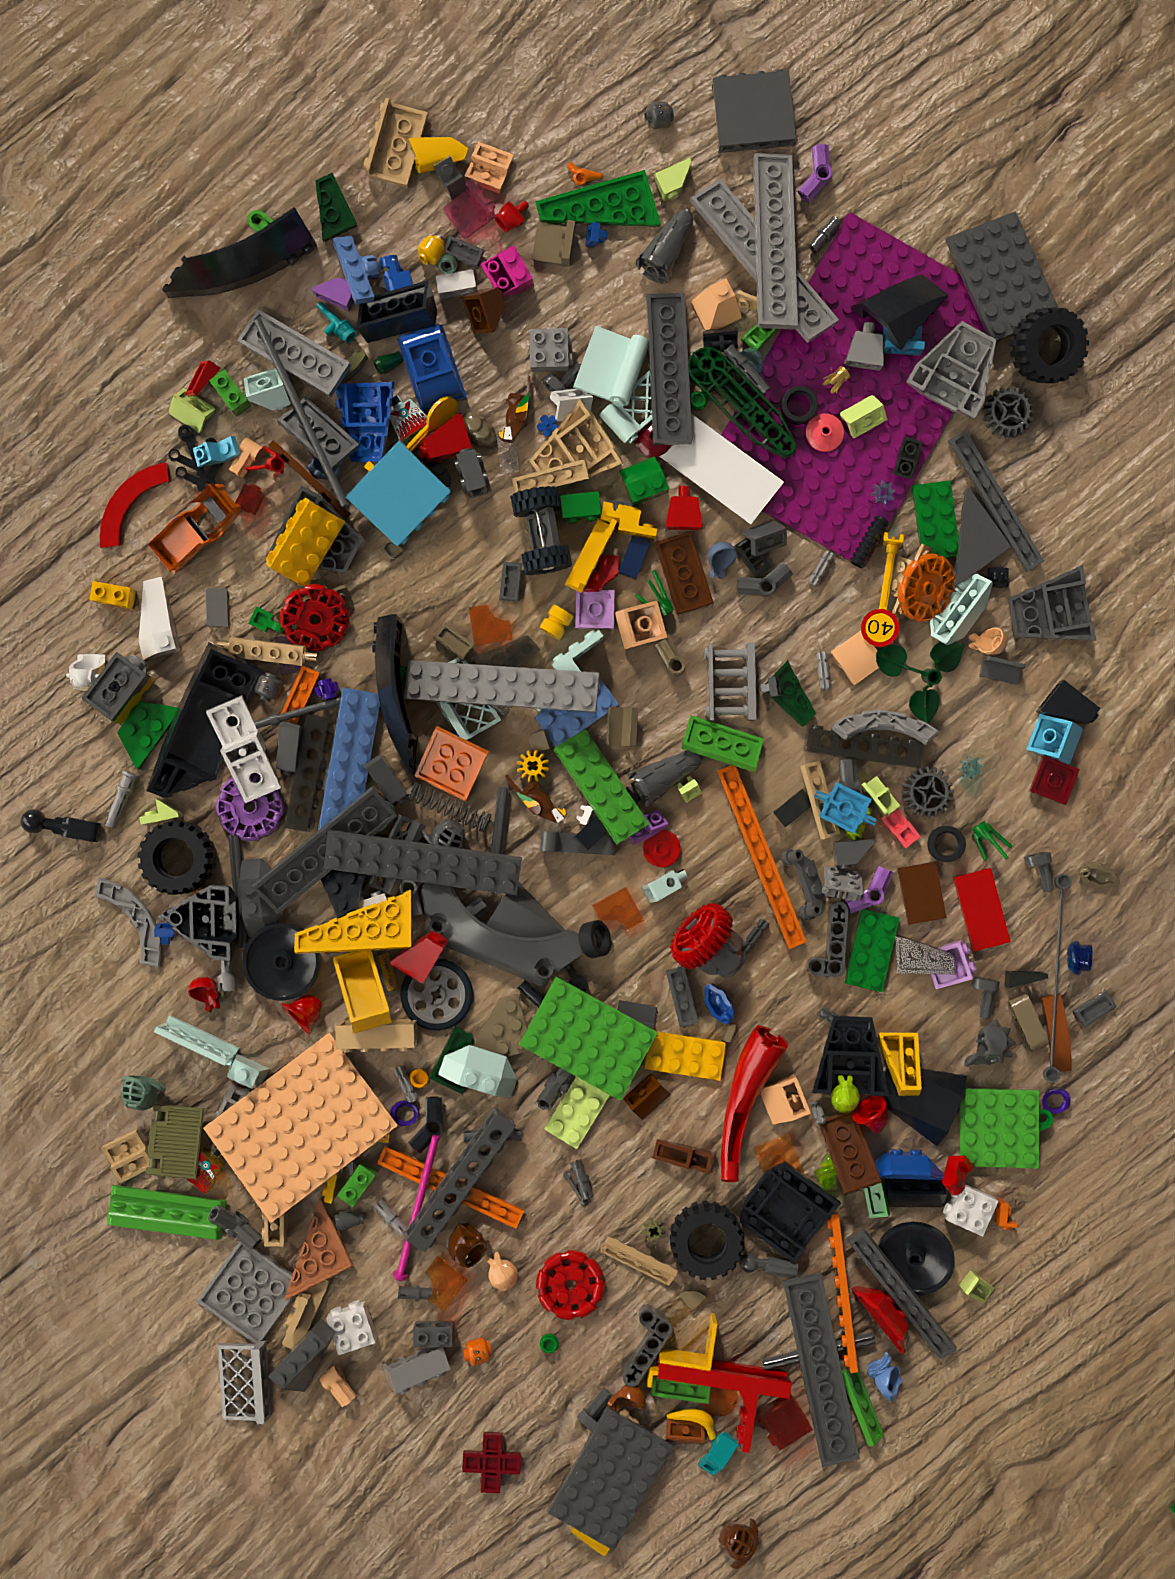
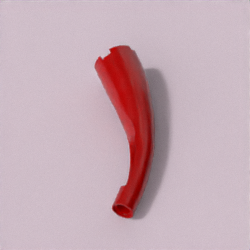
M757 1025L751 1032L740 1054L734 1073L722 1134L721 1181L723 1182L739 1181L741 1143L749 1114L760 1092L789 1046L788 1042L780 1034L778 1037L769 1033L771 1029L765 1026Z

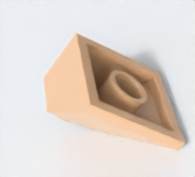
M726 278L708 287L691 301L705 331L710 329L721 330L742 319L735 294Z

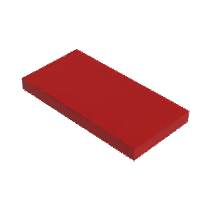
M986 868L953 877L972 951L975 952L1011 942L992 869Z

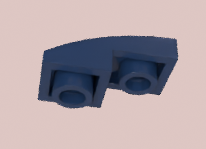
M632 535L620 566L619 574L637 579L650 541Z

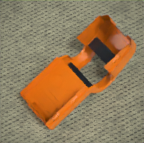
M209 484L191 502H200L194 509L184 511L175 517L148 544L172 573H177L206 544H211L219 539L240 514L241 506L232 500L224 490L223 484ZM209 510L219 524L214 528L216 529L215 531L205 534L197 525V521Z

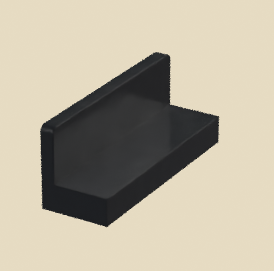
M886 1178L889 1207H944L947 1192L942 1180Z

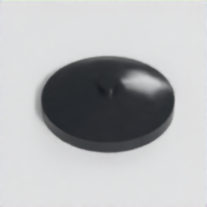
M289 923L272 924L260 929L248 941L243 953L244 975L250 986L263 997L277 1001L294 999L309 990L316 981L321 966L320 953H295V933L304 930L301 927Z
M922 1222L900 1223L886 1231L879 1240V1248L916 1295H926L939 1290L949 1281L953 1274L955 1266L953 1247L949 1239L934 1226Z

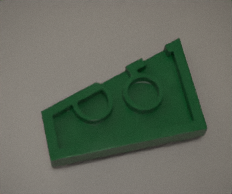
M454 1027L429 1075V1079L463 1095L464 1086L458 1085L438 1075L445 1055L471 1045L472 1033L460 1027Z

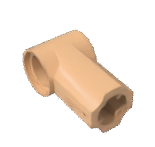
M247 437L239 446L241 455L235 458L229 468L231 472L243 479L249 472V470H246V467L252 466L254 462H257L264 451V447Z
M334 1365L319 1376L322 1386L327 1391H331L342 1407L348 1405L356 1397L354 1391L345 1381L344 1373L339 1366Z

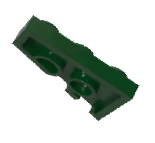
M333 172L315 180L323 242L357 227L356 220Z
M787 660L772 676L779 677L782 696L771 697L770 692L766 694L803 728L816 715V712Z

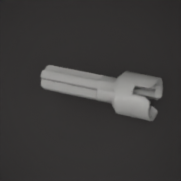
M221 960V974L217 976L218 992L237 991V975L233 973L232 960Z

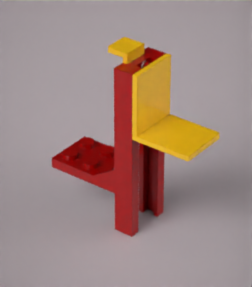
M711 1313L705 1354L662 1348L658 1353L656 1365H650L647 1387H652L653 1375H657L658 1379L739 1391L744 1404L739 1408L741 1424L737 1425L736 1437H738V1444H740L742 1452L750 1453L758 1394L790 1399L792 1382L787 1380L788 1371L771 1369L766 1371L764 1367L712 1359L717 1320L715 1313Z

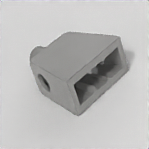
M866 322L863 326V332H855L844 366L881 370L883 367V335L874 334V323Z

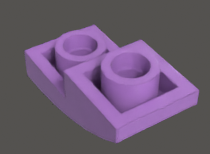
M660 809L644 815L649 825L629 837L633 845L654 836L668 826V822Z

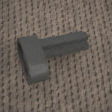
M577 362L560 380L551 373H548L542 379V383L550 392L567 390L576 380L581 364Z
M1040 852L1024 856L1026 867L1038 866L1043 892L1054 890L1050 863L1052 862L1051 852Z
M982 977L973 978L972 987L983 990L979 1017L990 1019L994 995L999 990L1000 981Z
M603 1388L587 1409L583 1408L577 1418L589 1430L593 1431L599 1421L596 1418L597 1414L613 1395L610 1391Z

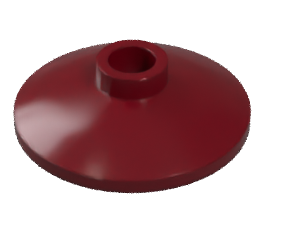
M650 421L637 433L639 437L635 440V444L643 455L659 457L665 454L671 445H653V439L650 438V435L653 434L652 421Z

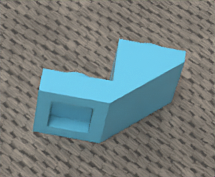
M230 436L218 443L205 442L193 448L198 467L227 462L241 455L235 436Z

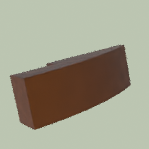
M657 1139L652 1158L709 1174L713 1172L717 1153Z

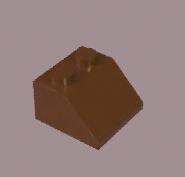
M499 287L480 289L462 296L473 333L495 332L505 307L504 296Z

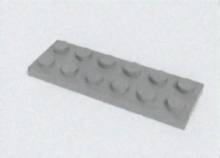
M257 309L237 341L273 363L254 323L255 319L261 318L285 371L327 396L332 397L351 368L350 362Z

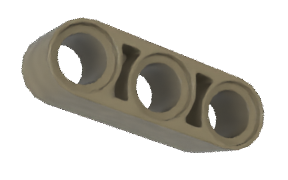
M1025 993L1009 1000L1008 1006L1028 1050L1032 1052L1048 1045L1049 1041L1028 995Z

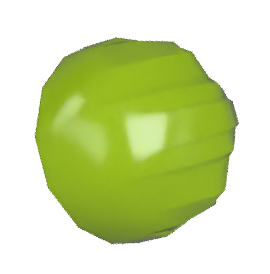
M839 1074L837 1078L839 1085L832 1091L831 1102L839 1112L849 1113L859 1105V1091L852 1083V1075H848L847 1080H845Z

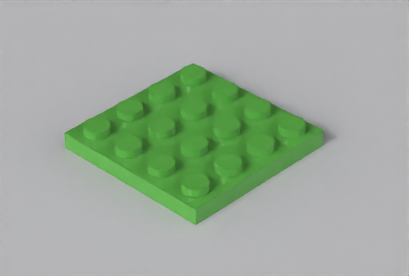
M965 1088L964 1097L960 1104L959 1156L965 1155L973 1166L1039 1168V1090Z

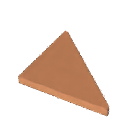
M322 1198L318 1200L285 1295V1300L354 1266Z

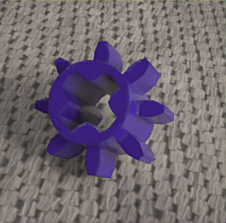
M332 678L318 681L319 687H315L317 697L322 696L323 701L337 697L336 692L340 691L338 683L332 682Z

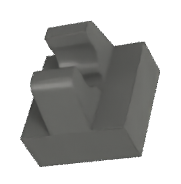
M768 677V684L760 685L761 693L770 692L771 697L782 696L779 677Z

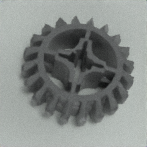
M1009 386L1007 390L1001 387L999 391L994 390L993 395L987 397L988 401L983 404L986 409L982 410V413L987 416L983 418V421L989 422L986 428L991 426L993 428L991 430L992 434L998 431V437H1001L1004 433L1005 439H1008L1010 434L1013 438H1016L1017 434L1022 435L1024 430L1030 428L1029 423H1032L1034 420L1031 416L1035 414V411L1030 410L1034 407V404L1028 403L1031 397H1024L1026 391L1020 394L1018 387L1014 391L1012 386ZM1011 399L1013 400V403H1006L1005 401L1001 402L1000 400ZM1018 405L1022 410V418L1020 417L1021 414L1017 410ZM995 407H996V411L999 413V419H998V420H997V418H996V416H995V411H994ZM1011 407H1013V408L1011 409L1010 414H1009L1007 417L1004 418V416L1006 415L1007 410H1009ZM1009 421L1011 423H1016L1017 425L1006 426L1003 425V423Z
M929 766L924 768V772L921 767L917 768L918 774L914 771L910 772L913 779L911 777L905 778L909 784H902V787L907 788V791H901L902 795L907 794V798L902 800L903 802H910L906 806L907 809L914 807L911 812L912 814H916L919 810V817H923L925 813L926 818H930L931 812L934 817H937L938 811L940 813L945 812L942 806L950 807L946 801H953V798L948 796L954 793V790L948 789L953 783H946L949 776L942 778L944 771L940 770L936 774V767H933L931 772ZM929 776L928 781H926L923 787L915 786L920 778ZM934 780H937L940 784L942 793L935 789ZM930 788L929 791L935 795H927L926 797L924 791L921 790ZM913 791L920 795L921 805L914 799ZM932 798L940 799L934 807L926 808Z

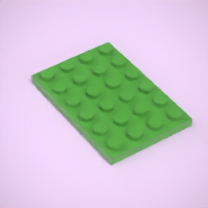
M556 976L519 1045L621 1101L658 1032Z

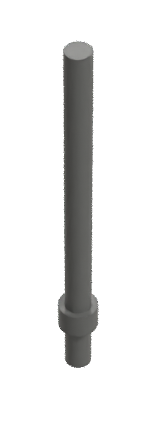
M341 697L279 715L276 713L269 715L268 718L254 721L256 729L269 725L276 726L282 721L340 705Z

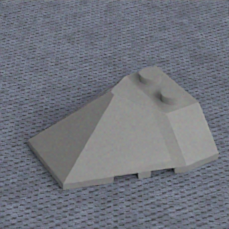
M962 321L915 365L906 383L922 396L948 410L975 419L985 401L996 339Z

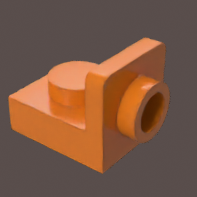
M997 1199L998 1204L995 1208L994 1222L1003 1230L1018 1228L1016 1221L1008 1219L1011 1215L1009 1204L1004 1199Z

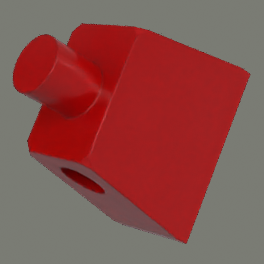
M679 486L678 496H671L665 530L701 531L702 519L698 497L690 496V486Z

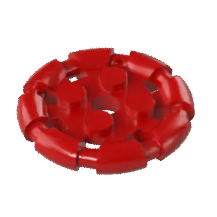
M320 584L305 585V588L295 589L284 600L285 605L280 610V624L285 630V636L294 645L306 646L307 651H324L327 647L337 645L346 635L345 630L349 628L350 613L349 609H346L345 600L335 590H329ZM309 595L310 599H307L304 602L302 597ZM321 595L328 597L326 602L319 600ZM292 607L297 608L296 614L291 612ZM338 607L339 613L334 614L333 609ZM317 614L321 619L318 623H312L309 619L310 616ZM296 623L298 628L292 629L291 625ZM334 624L339 625L338 629H332ZM326 634L327 640L321 641L320 636ZM304 635L310 637V640H304Z
M567 1250L565 1253H555L544 1262L545 1265L542 1269H539L537 1274L536 1289L539 1291V1301L548 1312H553L555 1317L560 1319L574 1320L576 1317L584 1318L597 1308L596 1305L599 1301H602L605 1293V1281L602 1278L603 1271L593 1258L590 1259L586 1256V1253L581 1251ZM569 1260L570 1264L563 1265L562 1261ZM581 1263L587 1265L584 1270L578 1267ZM551 1269L556 1271L554 1276L549 1274ZM590 1277H595L594 1283H590ZM574 1280L576 1282L575 1288L568 1289L565 1286L566 1281ZM551 1286L552 1291L546 1292V1287ZM588 1293L593 1295L591 1300L587 1299ZM556 1300L561 1303L560 1307L554 1304ZM578 1303L579 1309L572 1310L571 1305Z

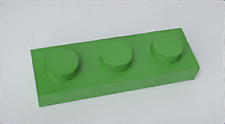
M653 1375L651 1396L709 1404L711 1387L658 1379L657 1375Z

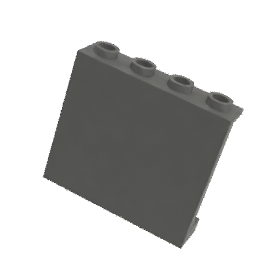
M777 69L767 73L757 71L754 74L738 73L735 76L718 75L712 79L711 87L714 93L718 153L794 146L796 136L789 70Z

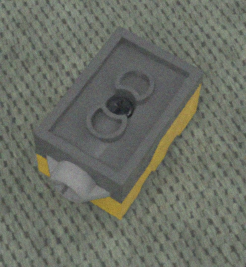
M116 652L81 699L110 721L122 725L130 715L131 709L139 703L143 693L151 687L156 678L147 672L146 662L138 656H124Z

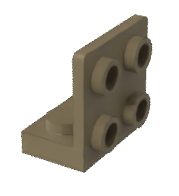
M567 220V227L539 222L537 224L532 260L570 267L575 221Z

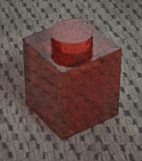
M252 483L250 486L244 484L235 503L241 506L240 509L256 515L265 495L261 492L262 488Z

